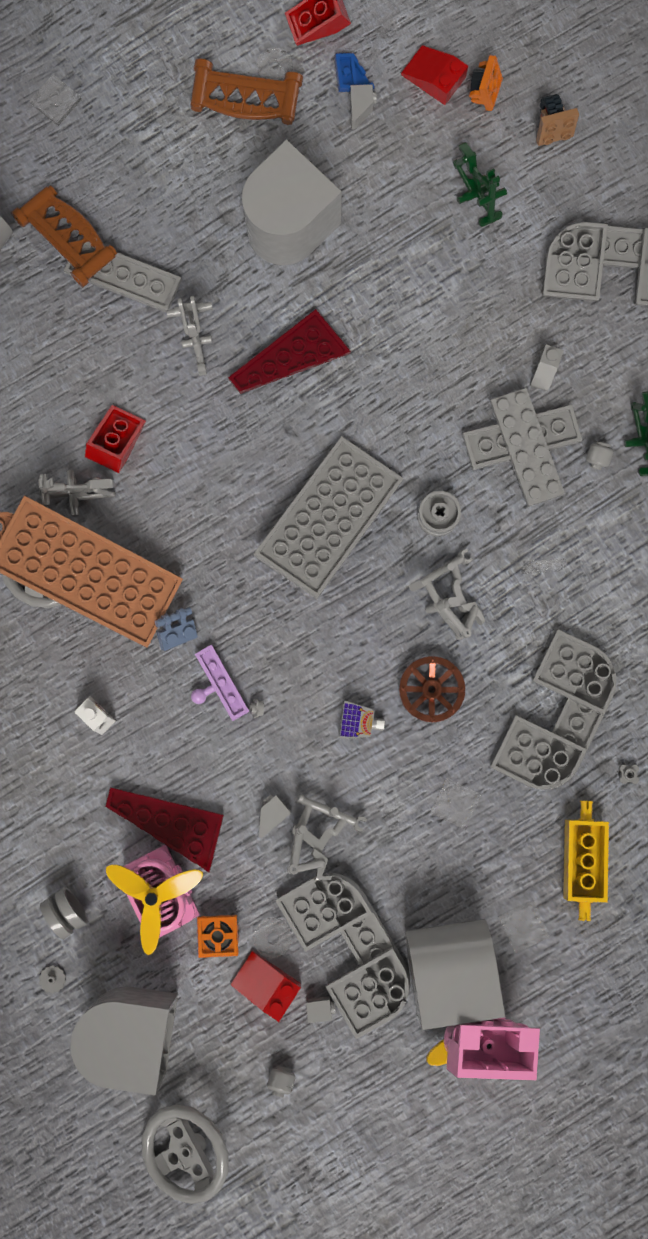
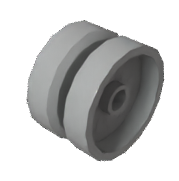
M444 491L432 492L420 504L417 513L418 524L428 535L434 537L445 536L451 533L457 526L461 516V507L458 500L452 494ZM436 512H440L442 516H437Z
M67 887L56 892L55 899L49 897L40 903V909L46 922L53 932L63 940L73 933V927L80 929L88 923V917L83 906Z

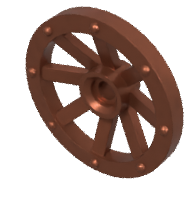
M435 656L423 657L413 662L404 671L399 684L400 699L405 709L413 717L425 722H440L453 716L461 707L465 697V682L459 669L450 661ZM429 664V680L427 681L416 668ZM439 664L448 670L436 681L435 665ZM411 673L423 686H407ZM453 674L458 687H441V684ZM430 686L434 687V693L428 691ZM407 692H422L423 694L411 705ZM441 693H458L453 706ZM435 698L448 711L435 715ZM426 699L429 702V715L416 710Z

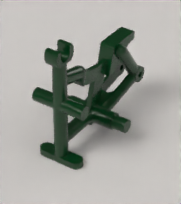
M464 142L459 145L463 156L453 160V165L458 170L468 191L458 196L457 202L461 204L478 198V206H483L487 212V216L479 220V226L484 227L502 218L503 213L501 211L495 212V200L507 195V190L504 187L496 191V187L499 186L500 182L499 175L495 176L494 168L487 171L486 175H482L477 169L476 152H473L468 143ZM465 163L473 179H468L461 166Z
M648 391L642 392L643 404L631 403L638 437L624 440L625 448L645 446L646 453L643 454V458L648 460ZM638 411L644 412L643 418L647 426L641 425ZM648 467L640 468L638 474L640 476H648Z

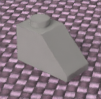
M373 84L350 85L352 130H355L373 112V104H377L376 92H373Z
M545 345L530 386L549 391L564 350Z
M270 795L262 802L264 806L261 808L259 837L261 839L292 813L278 795L274 797Z

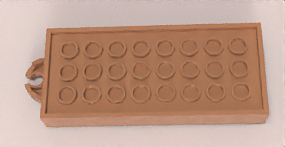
M26 496L23 497L14 514L0 512V523L3 526L0 531V574L148 648L157 630L155 620L165 615L183 580L181 577Z

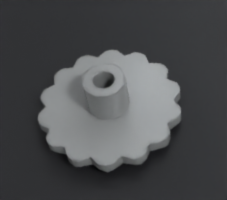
M54 965L42 970L39 976L41 988L46 993L50 992L51 994L63 989L66 983L64 970Z

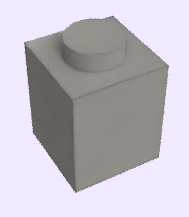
M330 996L306 999L308 1023L332 1020V1014H335L334 1002H330Z

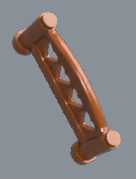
M206 59L195 60V78L190 104L193 111L201 112L204 107H207L215 112L234 118L248 120L281 118L283 124L292 125L295 119L299 87L302 86L303 82L301 74L287 72L284 81L216 72L212 71V62ZM218 86H220L225 96L222 101H219L217 98L214 100L209 98ZM236 88H238L243 99L241 103L229 102L227 100ZM254 91H256L261 101L259 106L246 104V100ZM272 94L275 95L279 107L276 109L271 106H264L265 101Z
M51 185L46 186L19 209L15 208L11 215L23 228L30 223L75 268L70 274L83 288L89 283L88 280L115 258L117 252L111 245L104 246L90 222L72 206L56 198L57 192ZM50 206L55 207V211L60 212L56 217L45 218ZM62 218H66L67 223L72 224L70 228L57 230L59 221ZM73 230H78L79 235L84 236L82 240L69 242ZM85 242H90L91 247L96 248L92 253L81 254Z

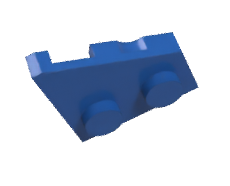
M354 53L335 54L334 59L339 92H350V85L373 84L365 76L366 72L359 65Z

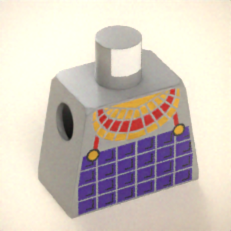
M344 701L339 738L371 737L372 730H384L385 719L374 718L375 710Z

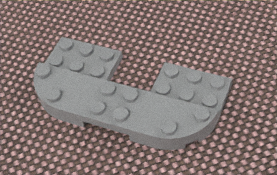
M582 222L565 228L550 244L545 258L546 266L542 296L598 302L603 266L639 269L635 305L648 306V228L634 229Z
M557 630L533 679L534 683L568 698L553 731L550 732L516 715L491 765L492 769L530 788L539 790L560 787L576 774L616 689V673L608 656L599 648L560 630Z
M323 873L320 880L314 881V876L280 896L275 901L305 952L339 932L344 937L360 966L327 984L326 989L357 1039L399 1014L409 995L410 974L406 963L362 889L346 876L336 873Z

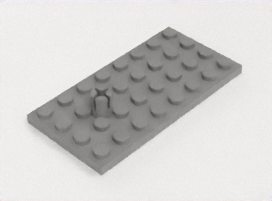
M341 436L255 551L254 556L309 595L318 599L400 486L403 478Z

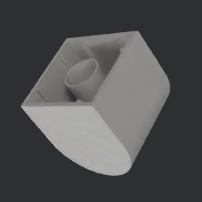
M287 139L250 174L245 182L242 192V203L248 240L254 252L269 263L291 265L304 260L341 225L342 191Z
M485 919L405 931L416 1013L422 1030L505 1017L493 942Z
M124 986L111 989L101 995L79 1019L72 1033L70 1044L71 1056L79 1073L90 1083L99 1087L156 1095L167 1072L178 993Z

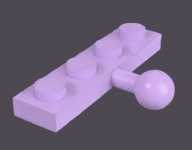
M210 645L196 653L195 656L212 685L203 690L195 689L191 694L192 701L196 704H202L206 700V696L216 691L232 721L250 712L213 646Z

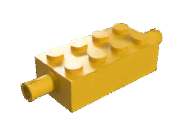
M580 801V818L578 820L565 819L563 898L567 901L579 902L578 920L591 921V903H608L609 822L592 819L593 801Z

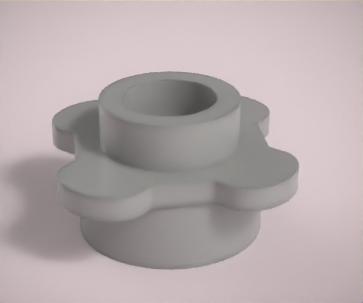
M253 699L252 703H250V714H253V718L263 716V701Z
M637 765L620 766V782L622 784L627 782L637 784L639 782L637 775L639 767Z

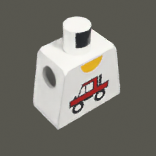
M91 696L74 711L94 732L101 735L116 722Z

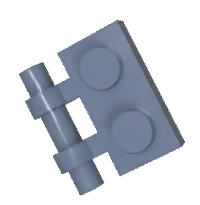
M190 607L177 609L175 613L162 615L160 619L155 620L157 628L163 627L162 630L156 632L161 650L166 651L198 638L194 620H186V617L192 614ZM178 620L177 624L171 626V622Z

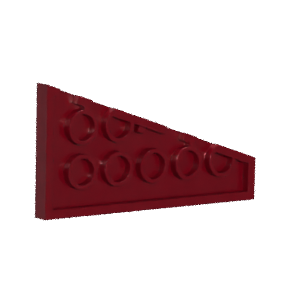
M315 309L229 376L228 380L242 394L349 355L351 351Z
M110 787L105 807L210 873L224 817L223 814Z

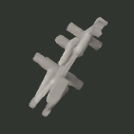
M190 296V303H183L182 299L179 298L177 299L179 307L166 310L168 318L181 316L185 334L189 335L190 338L192 337V339L181 341L182 347L193 346L199 376L207 375L201 345L212 343L211 335L199 336L201 328L198 313L212 310V303H196L194 296ZM186 315L188 316L189 323L186 322Z
M67 470V485H65L64 483H54L53 478L48 480L47 474L39 475L40 504L48 508L50 506V498L68 497L71 516L79 515L78 500L115 497V492L103 490L114 486L112 479L94 477L85 484H77L74 470ZM92 491H93L94 493H97V494H91V495H89V494H87V492H92Z
M468 549L460 551L457 558L409 585L411 591L426 587L434 602L426 607V612H438L455 633L457 640L471 636L474 620L479 625L485 622V618L477 603L467 604L461 591L460 583L462 578L458 565L472 562V558L465 559L464 557ZM452 571L454 580L451 582L455 597L440 599L431 581ZM457 607L460 612L465 613L462 623L450 608Z
M299 794L296 797L295 803H301L305 807L299 823L292 830L294 839L287 872L293 875L298 872L316 869L314 881H318L322 878L328 862L327 857L321 854L328 840L332 836H337L346 823L353 825L356 831L362 832L363 829L358 827V821L366 822L367 819L365 817H352L338 811L336 807H328L304 797L303 794ZM312 808L325 813L327 817L339 819L334 828L327 829L319 839L307 831L306 828ZM302 840L314 848L311 853L314 861L299 864Z

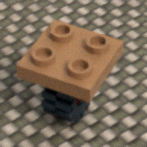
M558 94L542 97L540 100L541 119L536 138L538 146L549 145L553 142L568 140L573 137L579 117L578 109L574 108L566 111Z

